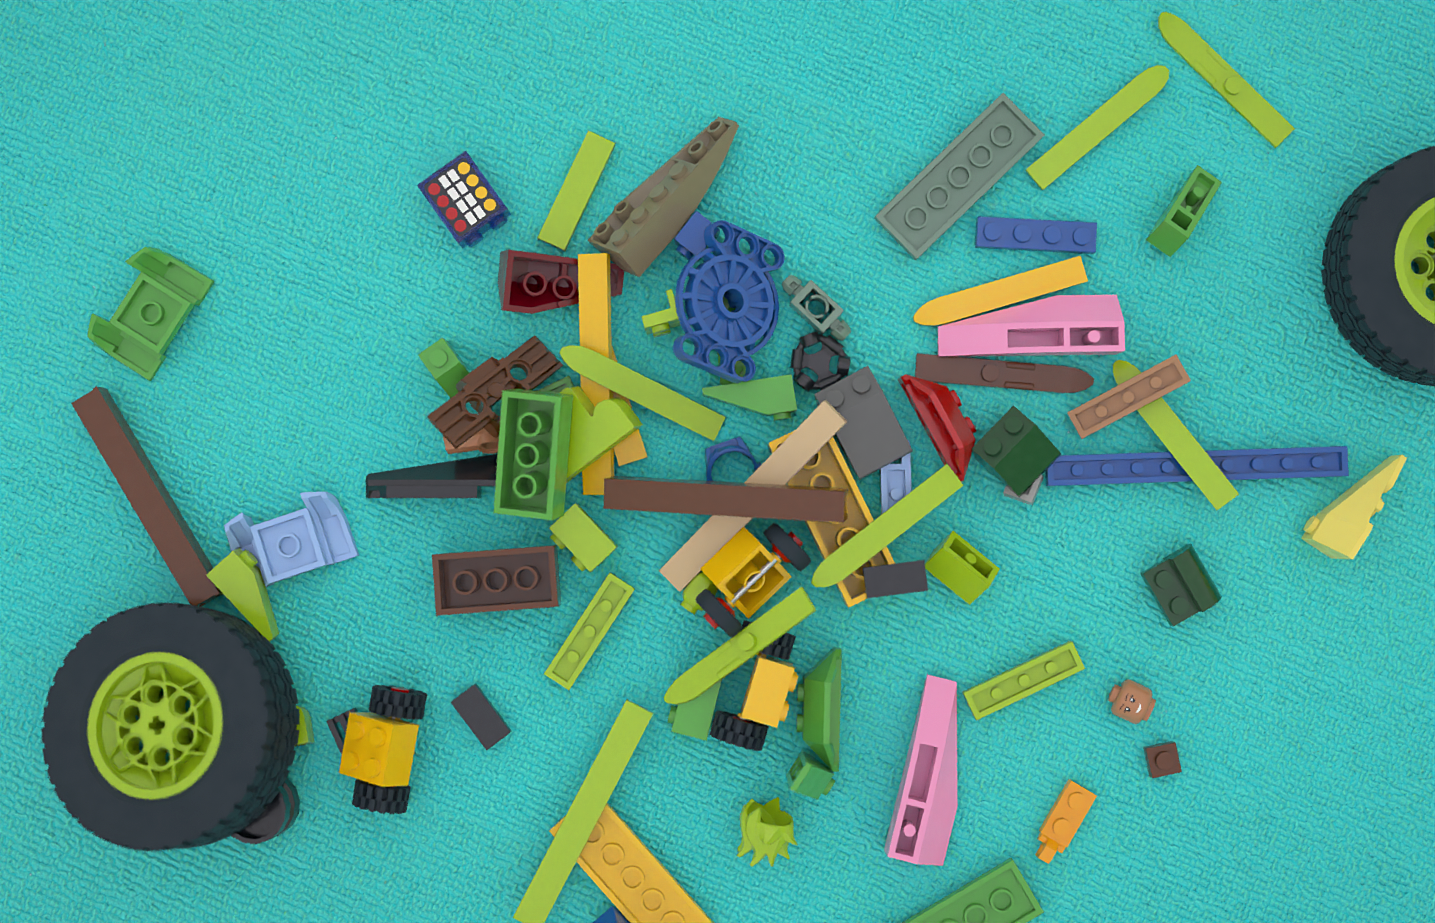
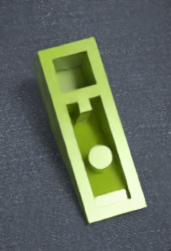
M235 549L206 576L260 634L270 642L280 633L260 568L256 565L258 561L248 550Z

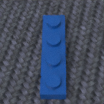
M978 216L976 218L975 248L1094 254L1096 252L1097 223Z

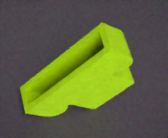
M580 386L567 387L560 392L561 394L573 395L566 483L643 425L625 400L620 398L607 399L599 402L594 407Z

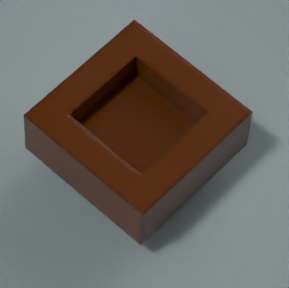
M1170 741L1143 747L1149 777L1156 778L1182 772L1175 742Z

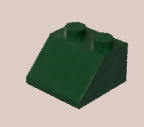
M1012 406L972 447L975 459L1018 497L1061 455L1059 450L1037 425L1015 406Z

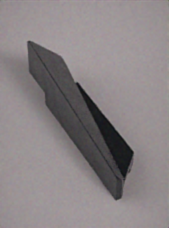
M498 454L370 473L366 476V498H481V486L495 487Z

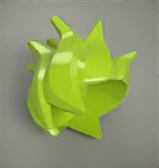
M779 797L774 798L765 805L751 799L743 806L740 813L742 841L737 847V856L740 858L753 850V858L749 864L751 867L766 856L771 867L774 866L777 854L789 860L788 844L797 845L793 834L794 821L789 813L780 810Z

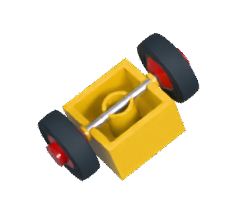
M776 523L771 524L763 533L772 544L774 552L770 553L743 527L700 568L726 596L724 599L727 602L722 598L715 597L707 589L703 590L695 600L706 612L703 617L715 629L720 626L732 638L742 630L743 626L735 618L734 610L730 606L733 608L736 606L749 619L792 577L780 564V558L784 562L791 563L800 572L811 562L810 557L801 548L803 545L801 540L792 531L787 534Z

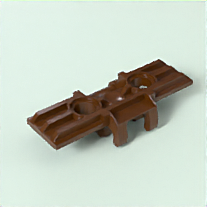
M534 335L505 358L497 360L490 357L456 384V389L459 392L430 413L427 418L455 449L483 428L493 437L497 438L500 430V416L495 419L496 414L491 409L492 406L502 399V391L515 388L533 390L561 369L563 364ZM521 368L525 371L527 377L523 380H517L511 376L510 370ZM469 402L478 414L468 412L465 404Z

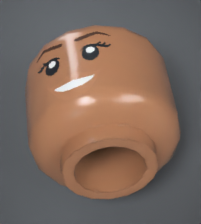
M1129 679L1123 681L1121 686L1115 684L1108 697V701L1112 702V713L1133 724H1138L1142 720L1147 721L1156 703V700L1152 698L1153 693L1151 689Z

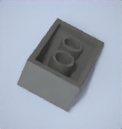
M868 366L814 394L817 406L824 400H827L848 421L834 436L859 480L913 452L882 389Z

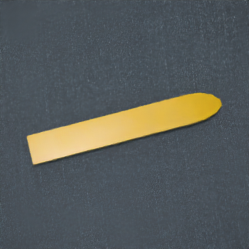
M1081 256L938 297L921 306L914 314L913 320L915 323L923 326L946 324L1088 282Z

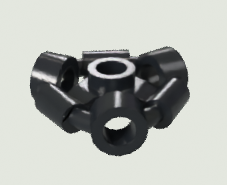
M817 331L800 337L797 348L792 349L790 368L794 372L793 381L807 392L819 389L821 391L848 376L850 357L842 349L844 346L831 335L826 337L818 334ZM820 342L822 343V349L817 353L809 355L805 353L804 349ZM837 355L839 356L836 374H833L829 371V363L831 357ZM807 367L814 371L818 376L817 382L815 383L801 370Z

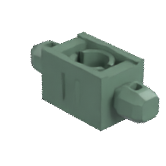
M789 275L782 282L785 292L789 296H794L789 306L819 334L823 335L829 328L832 331L830 333L832 336L843 341L851 333L848 324L844 320L840 321L838 319L844 310L812 280L803 287L801 280L793 275ZM811 292L814 295L809 298V301H819L824 305L825 310L821 315H813L809 311L808 301H806L804 308L800 305ZM829 309L833 311L822 324L818 322L823 319Z

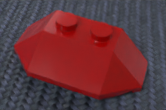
M907 374L901 376L897 380L944 465H949L961 482L964 481L972 454V447L976 441L973 435L976 429L968 416L964 418L958 408L962 406L958 395L954 390L949 391L947 386Z

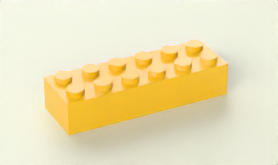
M794 431L769 442L767 445L771 453ZM833 437L787 483V485L849 488L846 512L848 513V519L844 523L805 521L823 560L874 521ZM887 546L836 584L847 607L868 599L865 592L863 567L895 563Z

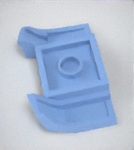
M328 492L300 493L307 508L254 525L251 517L246 516L244 513L238 514L224 525L231 552L238 548L251 552L258 561L256 565L260 568L266 587L305 572L359 556L348 519L334 495Z

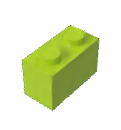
M577 503L549 527L553 532L550 538L560 549L563 550L567 547L574 554L571 560L581 571L587 568L592 572L618 548L614 541Z
M954 531L933 550L925 563L926 570L969 605L991 585L1000 568Z

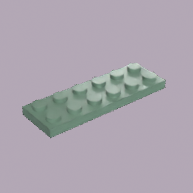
M1002 93L896 195L874 219L916 261L1044 137V134Z

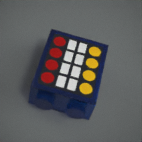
M464 151L417 185L462 248L467 245L470 248L478 244L484 238L482 234L491 228L493 230L499 229L507 223L508 219L506 217L511 215L467 151Z

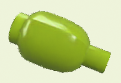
M700 572L684 589L682 593L683 601L680 605L695 615L698 610H703L696 602V597L705 589L715 596L718 587L703 572Z

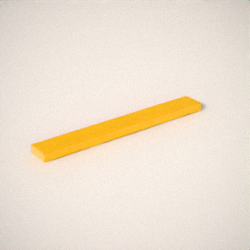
M578 254L580 346L591 349L612 360L610 254ZM580 375L581 389L594 407L603 400L613 398L612 390ZM614 447L582 471L583 495H604V478L614 476Z

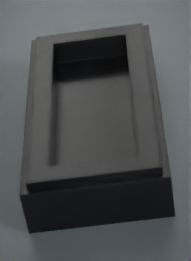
M924 560L862 568L866 598L928 591Z
M476 683L451 702L486 750L512 731Z

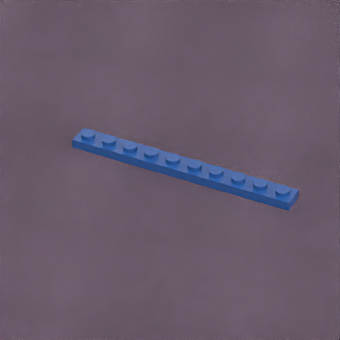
M1347 446L1205 451L1228 480L1349 476ZM1171 452L1060 455L1046 470V486L1193 481Z

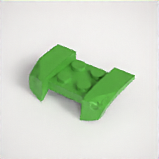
M144 247L125 261L141 271L110 321L92 313L87 337L102 351L151 382L167 357L163 354L194 305L200 306L215 281L160 249Z

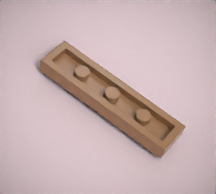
M1174 355L1067 412L1081 439L1189 383L1191 380L1178 356Z

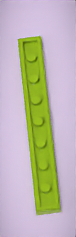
M628 699L625 701L513 916L514 919L522 923L545 922L653 716V712Z

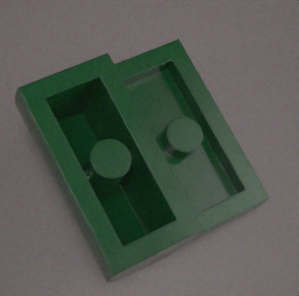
M1187 544L1163 558V561L1140 573L1170 626H1175L1198 612L1206 611L1222 598L1192 544Z

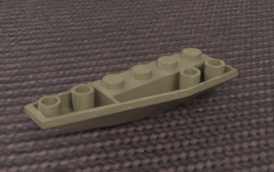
M718 117L711 122L702 132L615 206L614 211L603 223L596 227L593 235L588 239L590 244L601 253H609L610 260L623 271L640 277L679 233L696 210L728 153L739 127L737 122Z

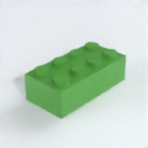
M516 388L502 391L493 513L551 521L564 516L573 395Z

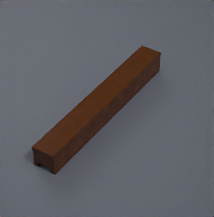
M96 386L91 392L72 402V406L190 605L202 607L218 596L224 595L206 576L213 569L210 561L106 388Z
M613 476L604 478V509L844 523L848 519V513L846 512L849 488Z

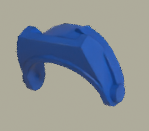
M740 436L705 448L707 481H713L711 476L712 467L715 461L725 453L739 452L747 456L752 461L755 471L761 466V463H756L750 449Z

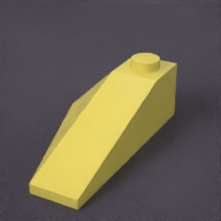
M1403 455L1389 456L1316 516H1312L1303 528L1306 532L1301 539L1332 559L1353 560L1374 526L1369 523L1370 518L1376 512H1380L1385 504L1381 498L1382 494L1388 492L1394 486L1407 457Z

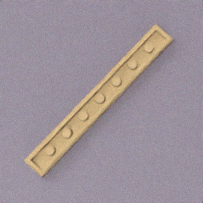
M824 400L744 483L786 485L848 421L827 400ZM712 515L659 570L660 573L681 592L701 572L700 568L738 531L745 527L753 517Z

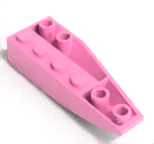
M1056 295L937 327L938 357L1117 355L1125 351L1124 318L1117 295Z
M927 674L884 851L887 857L920 865L943 866L957 811V682Z

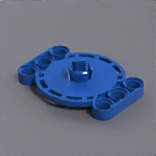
M718 220L709 224L704 230V240L709 248L693 256L684 266L678 278L675 292L676 312L681 327L686 334L680 335L675 339L673 351L677 359L733 383L749 381L754 377L756 366L750 355H753L766 345L777 325L779 314L778 293L769 272L779 269L784 263L785 256L782 248L777 244L730 222ZM715 227L723 230L725 235L723 243L718 242L714 238L713 232ZM741 238L745 239L750 245L748 254H744L739 248ZM766 250L771 251L774 255L775 262L772 266L767 264L764 259ZM702 257L704 262L697 266L696 269L692 268L696 261ZM688 276L689 280L686 285V290L683 293L684 282L686 280V277ZM723 295L728 300L729 307L736 308L734 311L730 312L725 308ZM683 301H685V309H686V313H687L688 319H687L686 314H685V311H684ZM763 336V338L755 346V342ZM685 339H689L694 344L695 349L691 356L687 355L683 350ZM711 350H715L720 355L718 366L712 365L709 360ZM737 361H741L745 365L746 373L743 377L738 376L735 372Z

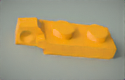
M1070 779L1066 782L1039 829L1040 834L1037 839L1042 843L1035 855L1040 860L1049 864L1057 851L1061 854L1063 853L1097 795Z

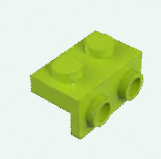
M672 289L666 291L670 305L669 309L641 316L647 335L653 333L654 337L664 336L671 333L670 328L681 325L676 312L675 296Z

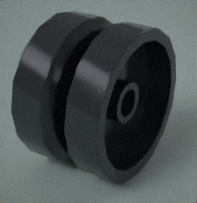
M286 778L284 784L278 787L280 791L273 801L266 804L268 807L257 818L252 819L253 822L231 836L243 843L259 844L288 830L294 824L299 814L300 805L297 789L292 782Z

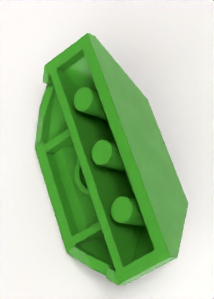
M833 647L803 676V684H797V702H802V714H797L796 732H802L804 742L833 772H839L842 649L840 647Z

